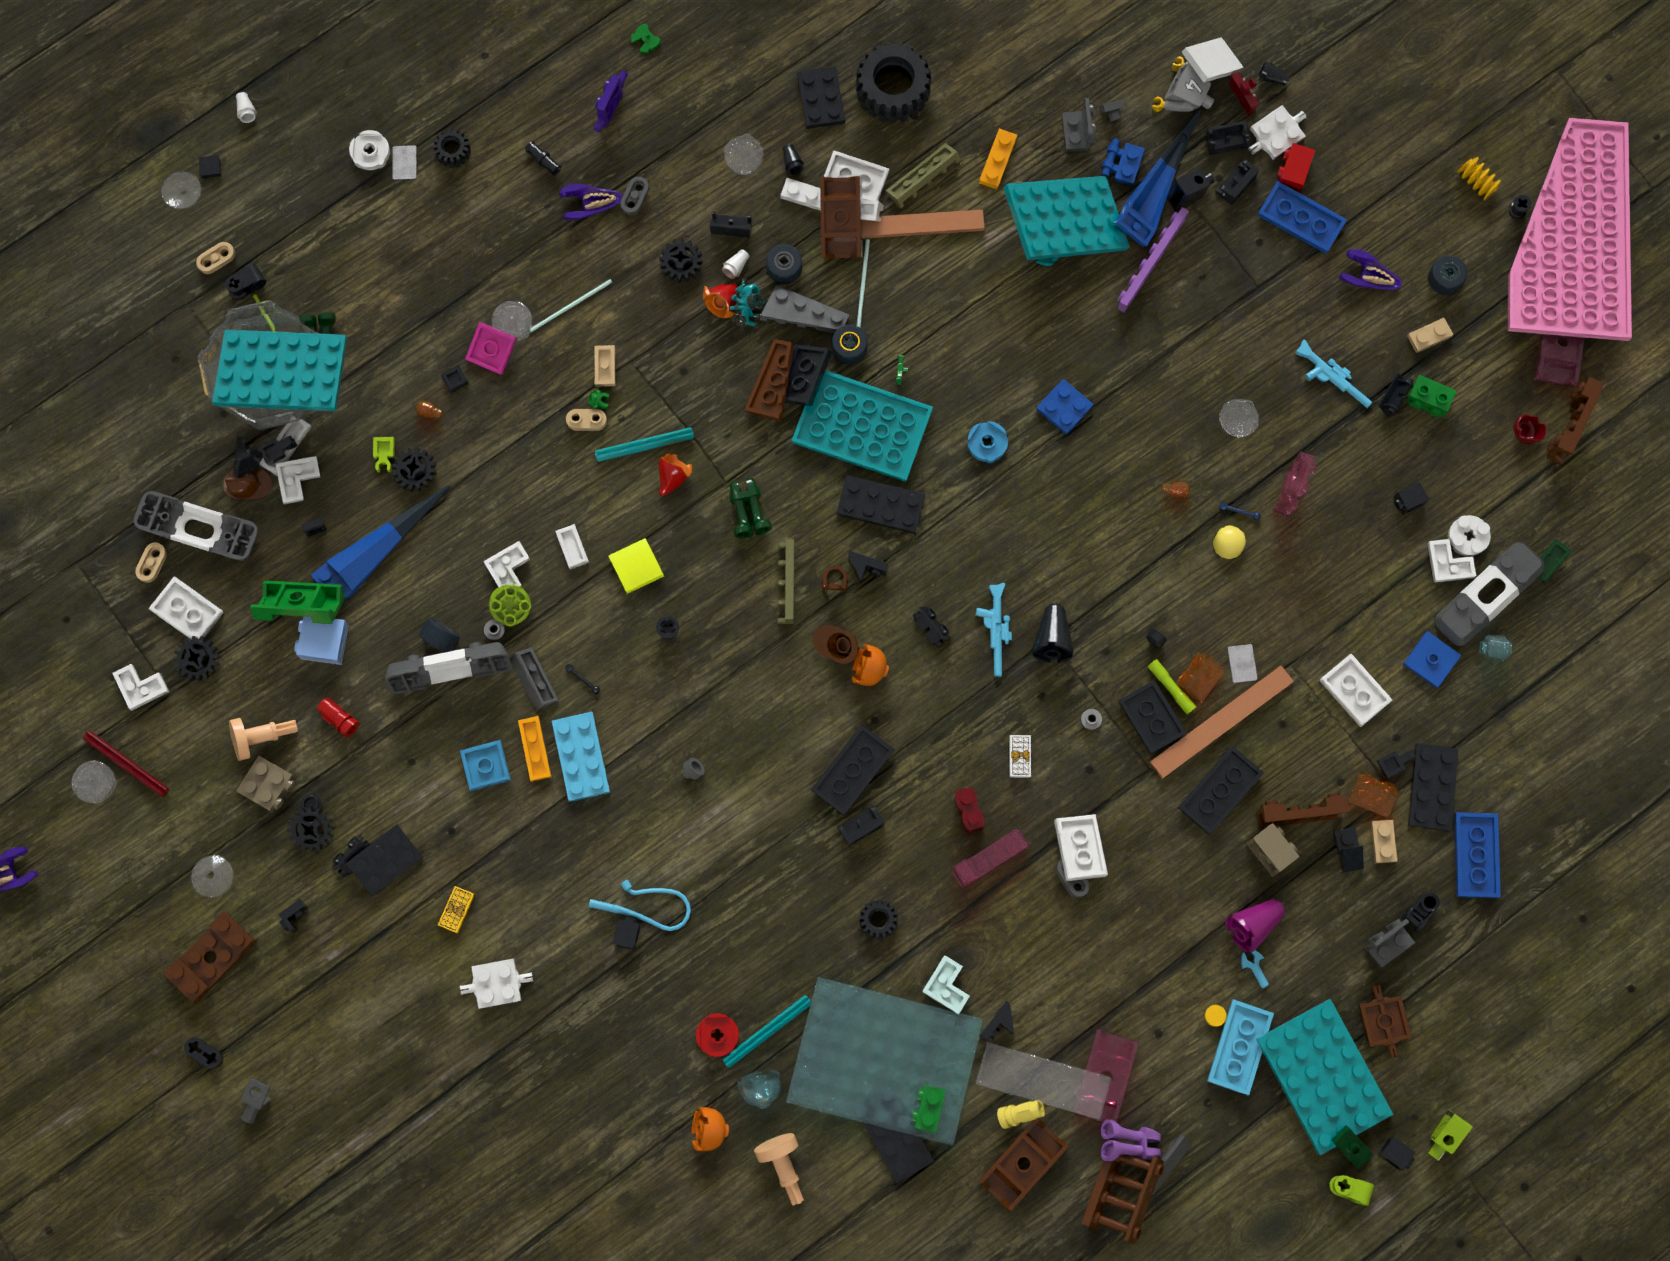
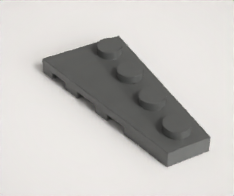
M776 285L760 315V320H776L780 324L787 322L797 324V327L805 328V326L815 327L819 331L835 333L837 329L847 324L849 314Z

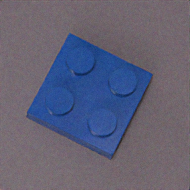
M1062 379L1037 406L1036 410L1067 435L1094 404L1066 380Z

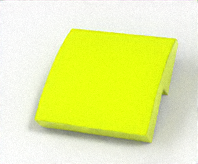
M642 539L609 555V559L627 594L664 577L646 539Z

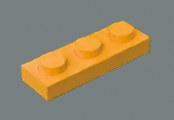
M1002 129L998 130L979 184L998 190L1015 145L1017 134Z
M539 716L518 720L530 781L551 778Z

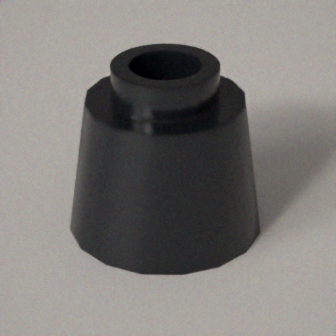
M665 616L657 622L656 630L662 638L671 640L678 634L679 624L675 618Z

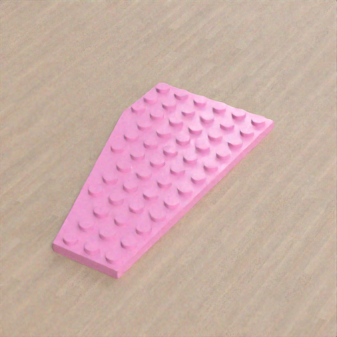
M1568 119L1508 275V331L1630 341L1632 338L1629 131L1627 122Z

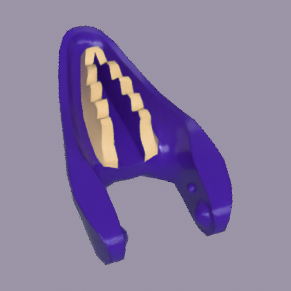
M571 184L565 186L559 192L561 197L578 196L582 201L583 211L567 212L563 215L564 219L568 221L591 217L618 205L622 200L620 192L584 184Z
M1358 249L1347 251L1346 256L1349 259L1361 264L1362 273L1359 279L1342 273L1339 276L1341 281L1371 289L1394 290L1401 287V279L1384 267L1371 254Z
M15 847L0 855V891L25 885L38 876L37 871H30L27 875L19 878L13 868L14 859L24 856L28 852L27 847Z

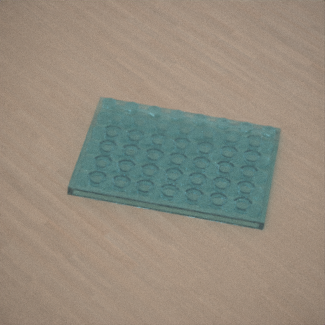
M818 977L786 1103L953 1146L983 1019L961 1013L957 1014L954 1011ZM925 1085L946 1090L935 1135L915 1130V1124L911 1123L914 1110L918 1111L920 1102L916 1101L919 1089H923Z

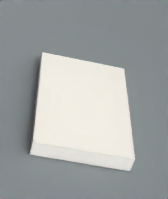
M1222 37L1186 47L1182 51V54L1204 83L1238 73L1244 68Z
M833 151L824 177L861 176V199L879 201L889 174V168Z
M175 576L149 607V610L191 640L192 636H197L198 639L201 636L205 637L224 613Z
M1352 654L1348 655L1319 680L1360 727L1392 701L1390 696Z
M1096 814L1056 818L1054 823L1066 881L1106 877L1108 873Z

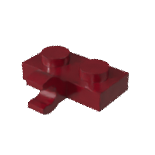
M1238 72L1231 76L1229 86L1249 116L1256 112L1258 106L1256 95L1250 92L1256 87L1257 83L1253 77L1247 82Z

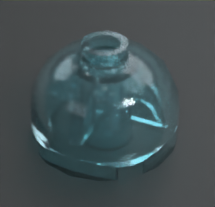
M769 1070V1074L762 1075V1071L750 1073L740 1078L741 1082H737L740 1095L749 1105L758 1106L759 1109L770 1107V1103L774 1102L780 1095L781 1079L778 1071Z

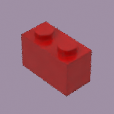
M1292 143L1290 150H1285L1282 159L1286 161L1284 167L1280 166L1276 177L1280 178L1279 182L1300 193L1315 150Z

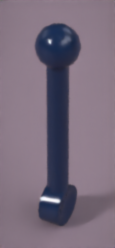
M1221 502L1219 505L1222 511L1227 509L1253 517L1254 520L1261 518L1260 513H1251L1228 506L1226 502Z

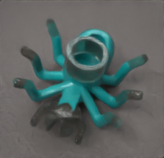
M743 278L742 285L735 289L736 294L731 297L732 300L741 304V306L735 305L730 307V310L741 309V313L733 315L732 322H736L738 326H741L743 332L746 331V324L754 326L759 330V325L756 322L749 321V316L760 318L761 314L752 313V310L760 309L763 304H767L768 300L762 299V296L759 294V287L756 284L746 285V278Z

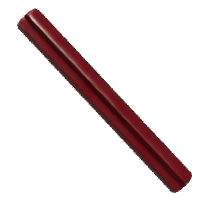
M87 731L84 734V741L160 797L167 795L169 792L168 787L92 731Z

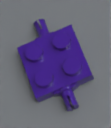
M621 70L619 76L612 74L610 80L605 82L604 93L602 97L597 99L595 105L598 116L594 126L595 131L601 132L603 126L608 127L623 95L622 88L628 76L627 72Z

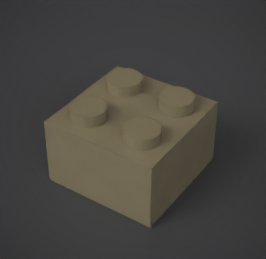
M1273 823L1247 843V846L1272 877L1299 858L1296 846L1292 842L1288 843L1284 838V831Z

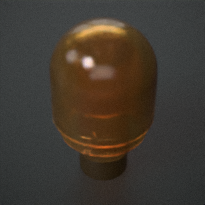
M419 401L415 407L416 413L419 416L432 419L434 416L442 418L444 413L443 410L437 409L434 403L428 401Z
M1172 481L1171 484L1162 483L1161 491L1170 492V495L1173 497L1186 498L1190 494V486L1185 482Z

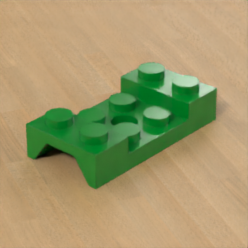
M264 581L262 599L258 605L251 604L250 609L254 620L273 621L276 615L311 617L312 623L332 624L345 599L342 585Z

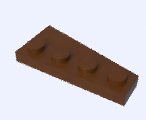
M778 339L773 340L744 409L748 414L782 422L794 345L791 342Z

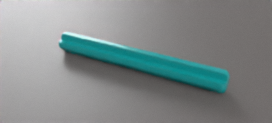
M692 428L681 429L595 451L597 461L600 462L691 440L694 438Z
M804 995L723 1058L725 1065L728 1068L732 1067L812 1004L810 999Z

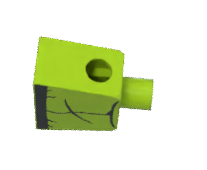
M1448 1110L1430 1137L1435 1144L1428 1153L1438 1161L1446 1151L1453 1154L1473 1126ZM1449 1135V1140L1443 1142L1444 1137Z

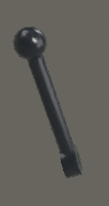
M572 664L566 665V671L578 677L592 689L594 694L600 692V688L591 684L574 670Z

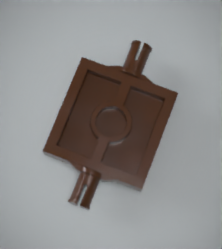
M1381 985L1372 986L1375 999L1369 1003L1358 1005L1368 1047L1377 1045L1387 1046L1390 1058L1398 1057L1395 1044L1401 1040L1412 1038L1402 997H1383Z

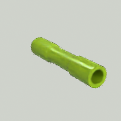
M1157 659L1148 665L1149 670L1162 682L1187 715L1196 708L1195 704L1182 692Z

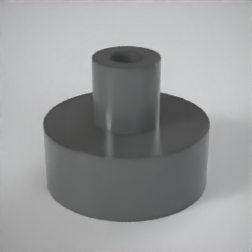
M690 758L683 765V776L686 779L692 778L697 780L705 773L704 766L696 758Z

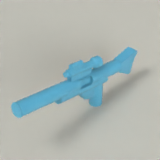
M1306 340L1302 341L1295 354L1308 358L1316 365L1312 371L1305 375L1308 381L1315 377L1322 382L1330 380L1341 391L1344 392L1346 390L1366 408L1372 404V401L1345 379L1352 378L1351 372L1344 367L1342 369L1332 358L1326 364L1312 352Z
M1005 583L989 586L993 596V609L977 608L975 616L984 617V625L990 629V648L994 649V677H1002V640H1005V644L1012 640V632H1009L1010 617L1008 615L1004 616V624L1001 623V595Z

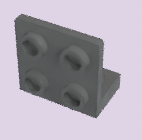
M1089 98L1084 99L1082 111L1062 113L1066 152L1089 151L1090 144L1094 143L1096 126L1095 123H1092L1091 117L1094 115L1093 104H1089Z
M1397 919L1384 928L1385 933L1381 931L1367 940L1369 945L1365 949L1380 968L1415 943L1403 927L1409 923L1407 919L1403 921Z

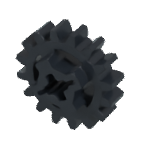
M684 238L681 239L680 243H677L676 239L673 240V245L667 243V250L662 249L663 256H659V260L662 262L660 268L665 269L664 275L670 274V280H674L677 277L678 282H681L682 278L689 281L690 275L695 278V271L700 272L701 267L699 265H703L702 253L698 251V246L694 245L692 247L691 240L684 243Z
M409 447L406 454L401 451L402 457H395L397 464H392L393 469L396 470L392 472V475L397 477L395 480L397 484H401L404 490L409 486L411 492H413L414 487H417L419 491H421V486L423 485L428 488L427 482H434L432 475H437V471L433 469L437 466L432 461L434 459L433 456H427L428 452L425 449L420 453L419 447H416L413 452ZM421 459L426 461L427 466H425V464H421ZM402 473L408 475V480L402 476Z
M192 636V641L185 638L186 644L179 643L180 651H174L178 658L173 659V662L179 663L176 670H183L181 676L186 677L188 675V679L192 681L194 678L197 681H201L202 676L208 679L209 672H216L213 667L220 665L218 662H215L216 659L220 658V655L215 654L218 647H211L213 641H206V638L202 636L200 639L197 636ZM195 645H202L205 649L199 650ZM196 654L200 655V657L197 658L198 662L194 661L196 659ZM195 666L198 672H192L188 668Z
M309 806L307 812L304 808H301L300 814H293L295 820H289L288 822L290 825H293L287 829V832H292L293 834L289 837V840L295 839L294 846L301 845V851L309 848V852L312 853L315 847L320 851L322 849L321 844L327 846L329 844L327 839L333 838V835L329 833L335 829V827L329 825L333 819L327 820L328 812L321 814L320 807L313 811V807ZM305 816H315L317 818L314 820H309L307 817L305 818ZM322 823L324 825V833L322 832L321 828ZM309 826H314L313 832L309 833ZM307 839H313L314 841H317V842H315V843H309V842H306V840H307Z

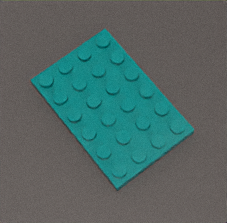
M1106 176L1010 183L1003 187L1027 260L1126 251L1130 247L1125 232L1114 224L1119 213Z
M225 330L212 400L213 405L336 411L347 336L339 334Z
M826 370L813 406H804L792 438V443L907 482L933 407Z
M1331 999L1320 1003L1256 1038L1258 1045L1318 1155H1322L1336 1147L1331 1139L1345 1125L1355 1135H1358L1394 1115Z

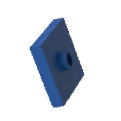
M1427 631L1402 665L1437 689L1461 655Z

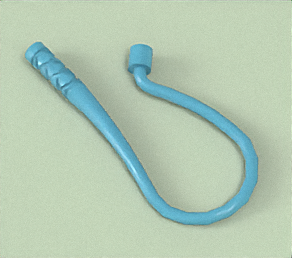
M628 880L622 882L621 886L632 895L670 893L682 898L687 909L683 921L676 926H664L642 914L618 905L590 899L589 902L590 908L631 916L667 931L678 930L683 927L689 920L691 913L690 903L681 892L666 888H649L635 891L631 889L632 886Z

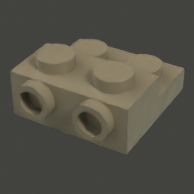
M258 756L236 792L273 813L275 809L278 810L284 801L282 798L285 793L293 788L295 776Z

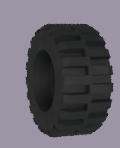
M885 43V47L881 48V45L875 47L874 52L869 51L865 54V59L860 61L859 68L857 69L856 91L858 101L862 102L861 106L865 111L869 109L870 116L873 118L878 116L879 120L885 122V119L890 120V123H896V120L901 119V122L907 121L908 116L911 118L915 117L918 110H923L930 95L931 71L928 68V62L926 59L922 60V54L919 51L913 52V47L907 46V48L902 47V43H897V46ZM897 71L905 74L911 80L912 86L904 93L890 95L882 92L876 86L875 80L885 72Z

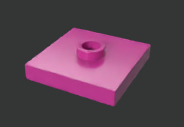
M479 322L465 360L503 375L517 337Z

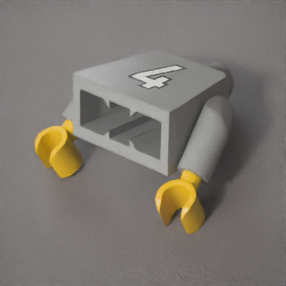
M1177 57V64L1172 63V69L1177 74L1164 97L1166 101L1163 102L1161 97H1155L1154 102L1160 103V105H1152V109L1155 112H1159L1163 108L1169 111L1190 112L1201 105L1209 109L1214 102V99L1207 95L1211 83L1209 81L1204 83L1189 62L1184 63L1182 57Z

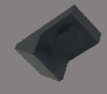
M237 437L233 476L237 477L258 469L260 464L261 451L249 450V446H245L246 438Z
M849 551L848 560L860 584L866 570L873 576H886L888 570L887 563Z
M1355 827L1333 831L1342 873L1364 869L1363 845L1359 846Z
M1008 1001L1003 1004L980 1034V1037L985 1041L988 1038L992 1040L1000 1031L998 1025L1010 1034H1014L1011 1007Z

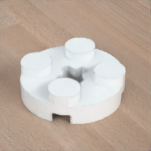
M367 130L359 133L360 135L356 139L353 138L349 147L350 156L355 165L364 170L383 168L390 156V147L387 140L377 131ZM370 146H372L374 150L372 154H368L367 152H365V150H368Z
M1471 515L1461 516L1450 526L1448 531V539H1450L1453 550L1465 557H1472L1483 552L1489 545L1491 538L1489 525L1482 519ZM1472 532L1474 538L1468 541L1464 533Z

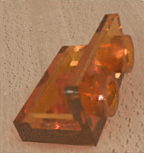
M1199 653L1192 659L1187 670L1180 675L1176 684L1179 688L1185 689L1197 702L1202 703L1226 670L1211 655Z
M1358 774L1348 802L1388 818L1398 797V790L1393 784L1376 781L1369 774Z

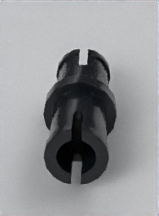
M534 141L526 146L525 151L536 160L539 166L546 168L553 176L560 172L562 166L554 161L547 151H543L537 146Z

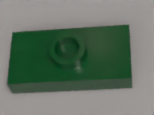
M1557 539L1539 557L1544 562L1545 568L1538 579L1544 584L1572 553L1569 548Z
M1347 1125L1331 1139L1358 1170L1373 1156V1153Z

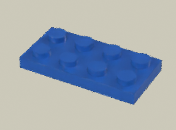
M1279 181L1275 184L1257 215L1325 254L1328 253L1347 221L1346 218Z
M1454 813L1456 897L1500 898L1498 814Z

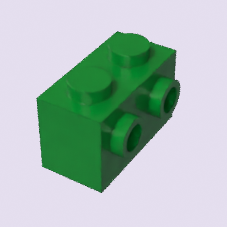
M1418 375L1406 402L1410 403L1413 408L1424 409L1434 417L1443 418L1448 412L1457 390Z
M925 1085L923 1089H919L916 1100L920 1102L918 1111L914 1110L911 1123L915 1124V1130L935 1135L946 1090Z

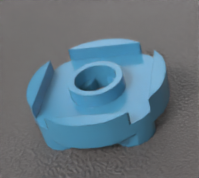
M987 421V423L976 424L969 432L967 448L972 456L979 461L993 463L995 460L1000 459L1007 450L1008 438L1006 431L995 422ZM991 438L993 445L985 446L982 440Z

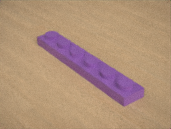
M1182 207L1179 213L1175 212L1169 221L1171 225L1168 229L1165 227L1159 236L1161 238L1160 242L1153 244L1149 251L1150 257L1148 260L1144 259L1138 268L1140 270L1139 274L1132 276L1128 283L1129 289L1127 292L1123 290L1117 300L1120 302L1118 306L1120 311L1125 313L1185 222L1189 213L1185 208Z

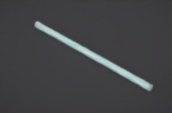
M866 239L857 318L858 327H861L870 243L868 239Z
M611 279L529 329L530 332H533L612 283Z

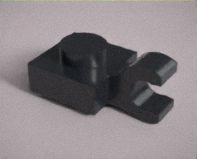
M290 435L280 442L275 437L258 446V449L261 451L266 464L270 466L287 457L284 451L291 450L298 445Z
M1412 749L1400 756L1394 751L1376 762L1385 778L1389 779L1406 769L1404 763L1414 759L1416 756Z

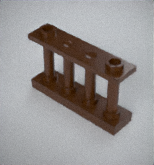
M1125 1154L1119 1155L1114 1161H1103L1081 1224L1095 1230L1101 1224L1126 1234L1125 1241L1135 1245L1136 1240H1139L1142 1234L1141 1226L1158 1178L1163 1174L1164 1161L1153 1156L1150 1163ZM1124 1162L1148 1171L1144 1184L1119 1175L1117 1170L1120 1163ZM1118 1183L1141 1192L1137 1204L1112 1196L1110 1194L1112 1184ZM1111 1204L1132 1212L1130 1224L1126 1225L1103 1216L1102 1212L1105 1205Z

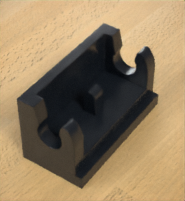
M1241 121L1208 128L1205 141L1209 155L1247 148L1250 135L1246 134L1247 122Z
M1243 160L1220 187L1217 188L1215 193L1233 205L1255 180L1260 169Z
M712 211V221L710 220L711 234L750 238L752 227L751 215H747L746 218L719 215Z
M872 805L865 811L839 825L837 829L848 847L883 827L885 822L875 806Z

